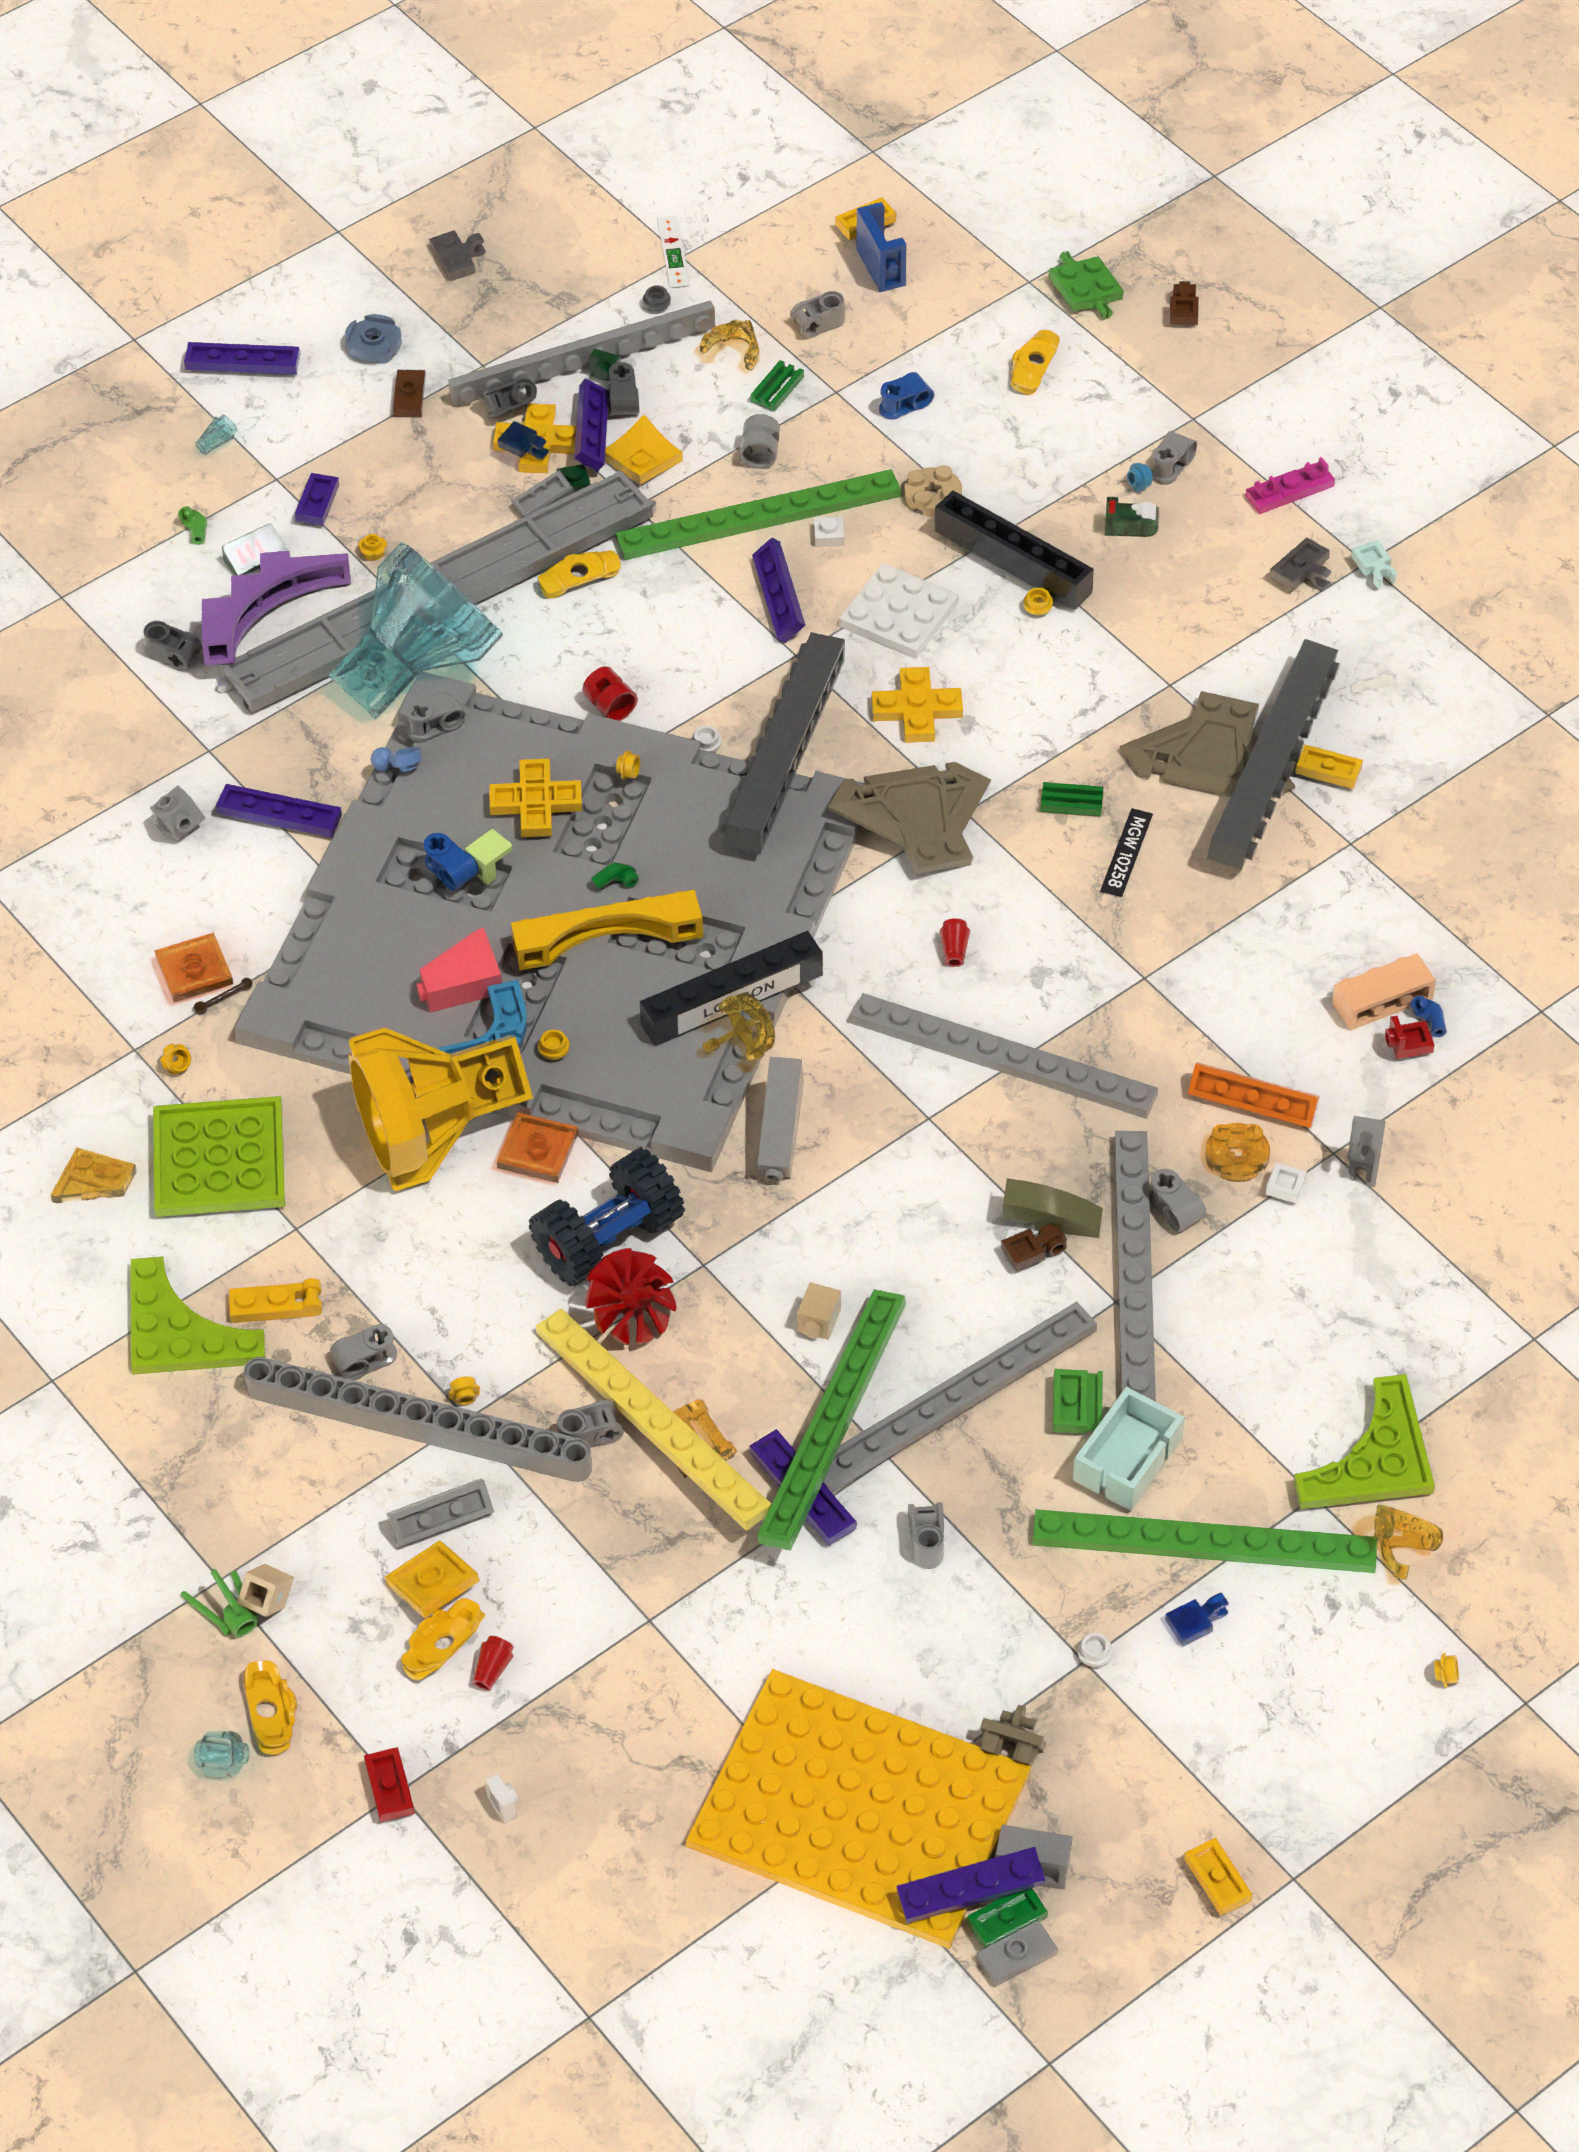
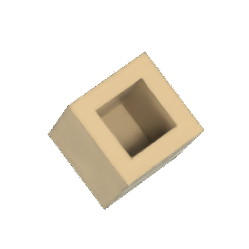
M810 1282L797 1312V1332L804 1333L811 1338L829 1340L841 1311V1290Z
M267 1564L258 1566L246 1572L237 1603L267 1617L285 1608L294 1577Z

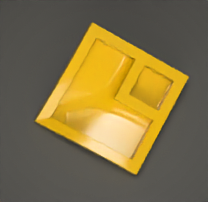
M645 415L641 416L618 440L605 448V462L617 470H621L627 477L639 485L683 461V452L670 443Z

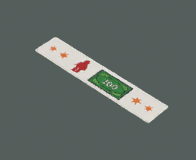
M677 215L657 217L670 288L690 286Z

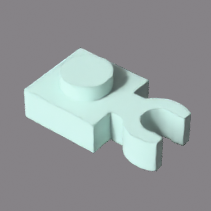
M1378 540L1352 548V559L1364 576L1374 575L1373 582L1376 587H1382V577L1389 578L1392 584L1396 583L1397 573L1391 567L1392 559Z

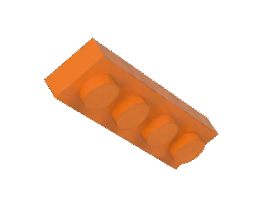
M1199 1062L1195 1063L1187 1093L1311 1128L1320 1099V1096Z

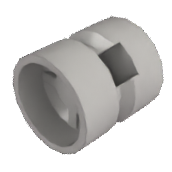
M765 414L752 415L745 420L740 458L747 466L755 469H764L775 463L780 435V425L777 420Z

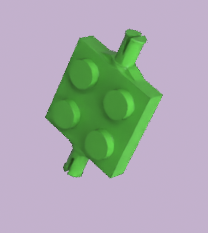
M1063 251L1059 259L1064 265L1050 268L1049 279L1073 312L1095 308L1103 319H1106V317L1107 319L1110 318L1113 311L1107 304L1123 299L1124 290L1099 256L1076 261L1069 251H1066V253Z

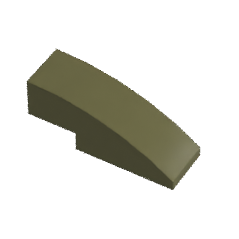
M1007 1178L1003 1202V1220L1035 1223L1034 1231H1039L1042 1226L1052 1223L1055 1226H1059L1064 1234L1099 1238L1102 1207L1057 1188Z

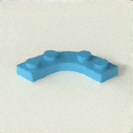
M514 980L487 986L494 1014V1022L484 1035L471 1041L439 1047V1050L452 1054L508 1035L516 1037L519 1047L527 1030L526 1006L519 981Z

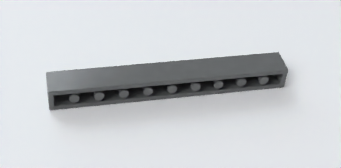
M811 632L807 642L801 644L798 655L799 660L798 662H793L790 680H785L783 684L782 698L776 700L773 718H768L766 722L764 738H759L756 756H751L749 760L747 776H742L739 784V794L732 798L730 815H725L723 818L721 833L725 834V847L761 854L845 662V639Z
M1304 639L1211 838L1207 859L1239 870L1243 869L1247 859L1253 860L1258 843L1255 842L1256 838L1262 840L1267 827L1265 819H1271L1277 802L1274 799H1280L1285 789L1286 782L1283 781L1284 777L1290 779L1295 766V761L1292 760L1293 758L1299 759L1304 746V741L1301 740L1302 738L1308 739L1313 727L1311 718H1318L1322 707L1320 699L1326 700L1331 687V682L1328 681L1329 679L1335 680L1340 667V663L1336 662L1337 649Z

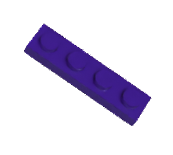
M188 342L184 365L185 370L297 375L300 347Z
M585 378L579 385L574 459L584 466H589L599 471L605 464L609 390Z
M772 537L754 552L752 557L777 639L786 643L806 624L781 543Z
M230 784L225 785L216 804L217 814L331 838L342 817L341 807Z
M777 1429L749 1445V1453L780 1488L796 1454L794 1448ZM822 1483L806 1520L830 1546L857 1529V1521L826 1485Z
M1031 1847L897 1885L896 1888L905 1920L908 1924L1045 1885L1046 1880L1036 1848Z

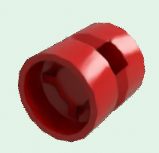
M603 666L596 669L583 683V694L597 707L605 718L621 721L628 717L637 705V694L623 682L622 678L611 667Z

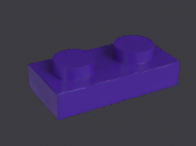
M316 473L310 474L295 511L296 522L324 526L340 486L339 477Z

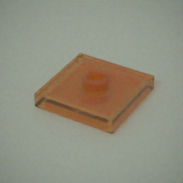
M214 932L154 950L155 958L173 1002L233 985L232 975Z
M517 1112L497 1159V1168L558 1183L578 1137V1127Z

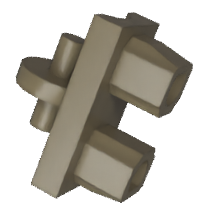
M1022 1705L1017 1706L1015 1714L1005 1710L1002 1711L1000 1720L1011 1723V1726L983 1718L980 1726L983 1733L982 1751L999 1756L1005 1741L1017 1744L1012 1760L1030 1766L1034 1763L1038 1751L1044 1752L1046 1741H1044V1736L1021 1729V1727L1034 1730L1036 1720L1025 1717L1026 1706Z

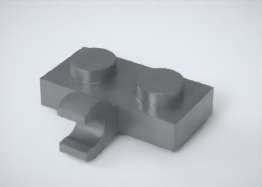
M455 230L429 238L430 247L450 281L476 273L475 264L471 257H478L486 253L482 246L484 239L480 233L472 234L463 244Z
M1306 537L1270 569V578L1291 590H1294L1306 578H1309L1315 588L1324 591L1331 585V582L1326 580L1331 575V571L1321 565L1329 559L1330 550Z

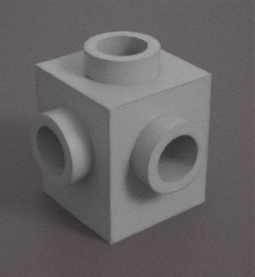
M179 785L162 796L158 802L150 807L156 816V819L153 821L163 835L169 832L177 841L190 833L195 826L205 819V816L192 798Z

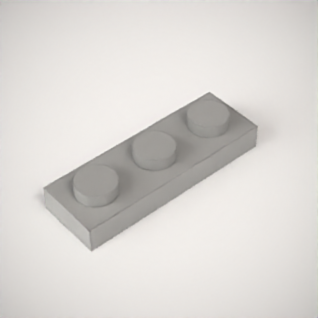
M480 1478L386 1513L396 1545L401 1547L493 1513L494 1509L485 1481Z

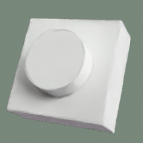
M843 516L814 518L815 547L844 546Z
M1276 1162L1266 1186L1265 1194L1297 1203L1306 1180L1307 1171Z
M498 1773L486 1779L487 1798L503 1823L506 1824L517 1818L515 1803L519 1800L513 1786L510 1783L504 1784Z

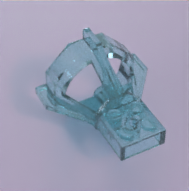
M400 543L378 566L372 625L368 629L369 633L328 676L376 720L409 683L420 674L419 672L480 661L500 640L503 633L424 557L405 543ZM401 589L404 592V595L398 602L396 598L399 593V590ZM419 608L435 621L430 627L416 614ZM452 639L455 640V641L450 642V643H448V644H446V645L444 644V643H446V642H448V641H450V640H452ZM372 672L377 674L374 679H370L369 675Z

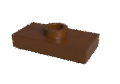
M397 370L393 417H422L426 381L425 370Z

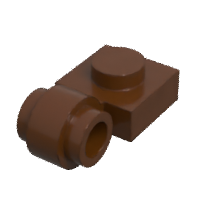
M1179 281V284L1173 285V296L1170 298V324L1198 325L1199 297H1196V284H1190V281Z
M1049 1223L1039 1229L1038 1236H1035L1029 1228L1001 1240V1249L1016 1272L1045 1260V1252L1055 1256L1066 1249L1067 1238L1059 1226Z

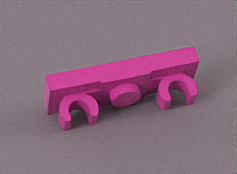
M1320 457L1318 462L1314 464L1307 462L1303 468L1292 470L1274 478L1270 476L1266 482L1260 483V481H1256L1254 486L1246 489L1245 496L1260 515L1334 487L1335 478L1328 471L1329 465Z

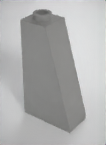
M770 1057L757 1166L759 1176H764L765 1179L770 1181H781L783 1178L791 1179L804 1087L802 1059Z

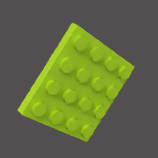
M281 1096L153 1106L154 1210L156 1217L286 1207Z

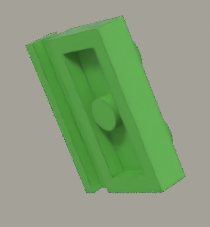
M1054 1369L1052 1432L1086 1434V1431H1094L1102 1421L1103 1371H1098L1095 1374L1088 1373V1370Z

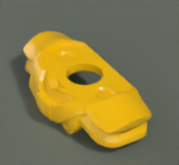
M1040 330L1019 350L1014 352L1012 356L1013 369L1011 371V386L1014 390L1026 395H1032L1036 392L1051 360L1057 352L1060 338L1056 333L1051 330ZM1033 354L1040 355L1044 358V362L1035 364L1029 360V356Z
M612 550L568 555L564 557V560L556 563L538 576L539 587L545 597L555 598L564 594L567 589L601 577L609 578L616 576L621 567L619 556ZM576 565H582L587 568L588 573L583 577H576L571 573V569Z
M461 1598L447 1612L443 1609H438L432 1616L424 1619L409 1639V1646L411 1648L401 1657L404 1672L413 1680H422L430 1673L439 1670L476 1632L479 1624L485 1617V1613L480 1610L479 1604L468 1598ZM450 1636L454 1638L453 1643L445 1649L435 1647L437 1641L442 1637Z
M272 1661L250 1662L244 1670V1690L254 1737L261 1752L268 1755H277L290 1747V1739L293 1735L292 1727L295 1724L297 1699L294 1692L288 1687L287 1680L281 1679L279 1669ZM269 1702L276 1707L277 1712L271 1717H263L258 1714L256 1707L260 1703Z

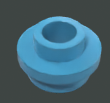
M1139 462L1133 463L1127 473L1129 485L1137 492L1144 491L1147 487H1150L1153 480L1150 467Z

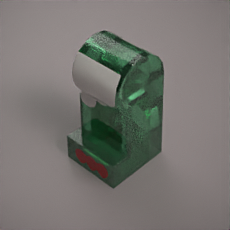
M1107 497L1104 536L1149 537L1157 533L1159 529V508L1155 504L1143 502L1138 505L1118 503L1119 497Z

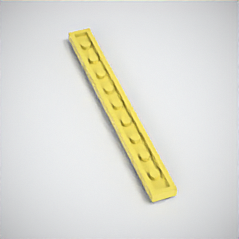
M562 1308L536 1325L537 1334L603 1397L613 1402L614 1407L746 1531L766 1517L772 1504Z

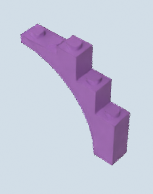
M289 551L260 553V574L231 576V597L202 599V647L205 665L235 663L237 648L243 635L257 619L284 601L325 587L351 584L348 553L290 557Z

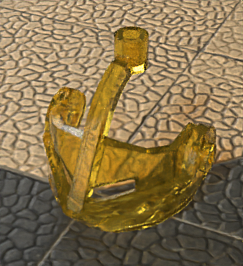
M734 319L729 323L713 327L710 333H705L700 342V352L706 354L719 341L727 342L729 339H741L750 345L744 356L746 370L752 371L759 362V347L750 320Z
M741 993L734 997L731 995L722 1000L718 1008L721 1013L726 1012L728 1014L733 1030L717 1039L713 1037L702 1043L705 1052L710 1054L720 1048L719 1044L737 1035L746 1046L747 1052L744 1055L748 1062L753 1059L756 1061L765 1056L764 1053L774 1046V1025L769 1013L757 998L748 993ZM739 1011H745L752 1019L746 1020ZM753 1025H756L758 1037L756 1039H753L751 1029Z
M1377 1505L1373 1521L1375 1523L1374 1538L1381 1546L1382 1556L1386 1565L1391 1570H1394L1393 1577L1407 1580L1410 1566L1397 1562L1392 1548L1409 1547L1436 1551L1442 1545L1443 1531L1437 1525L1413 1514L1393 1507ZM1394 1529L1402 1531V1537L1394 1535Z

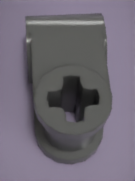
M626 362L615 363L609 368L610 415L639 414L638 388H636L634 369Z
M523 378L479 391L480 396L484 397L489 411L487 414L488 419L508 413L512 409L532 402L537 395L535 383L530 379ZM519 384L523 385L526 389L524 399H520L516 394V388Z
M152 621L145 625L143 629L147 656L170 665L176 670H186L191 657L194 654H198L202 649L201 641L194 634L177 629L165 622Z

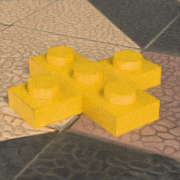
M528 403L525 423L496 422L493 441L494 451L520 452L519 472L548 474L551 453H575L576 426L555 425L556 404Z
M929 667L900 668L901 690L872 691L873 722L903 720L905 743L935 742L934 719L963 718L961 688L931 689Z
M550 758L519 760L520 783L489 784L490 815L521 814V837L552 836V813L582 811L581 780L551 781Z

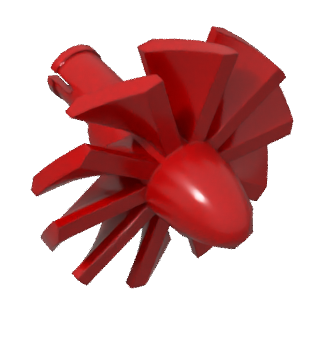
M632 1248L621 1249L602 1257V1260L594 1266L586 1279L590 1282L585 1299L586 1309L594 1308L595 1323L597 1329L602 1334L605 1333L619 1314H623V1318L611 1331V1335L622 1345H629L630 1319L632 1315L637 1322L636 1343H646L654 1337L643 1319L644 1311L649 1314L661 1335L668 1327L669 1316L653 1308L651 1303L655 1301L673 1312L676 1311L677 1307L669 1287L661 1288L667 1284L674 1283L672 1277L654 1263L657 1259L655 1256L644 1252L632 1251Z

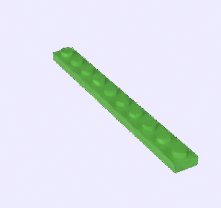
M892 469L619 531L616 532V542L625 561L901 497V488Z
M873 1290L757 1534L759 1544L791 1551L905 1308V1295Z
M1035 1509L1034 1546L1375 1573L1377 1537Z

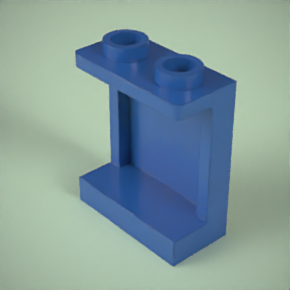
M882 202L857 208L856 250L879 292L906 286L907 244L903 237L886 241L884 237L885 207Z

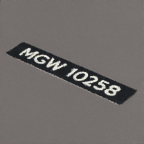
M1131 809L1100 892L1118 897L1123 896L1153 813Z

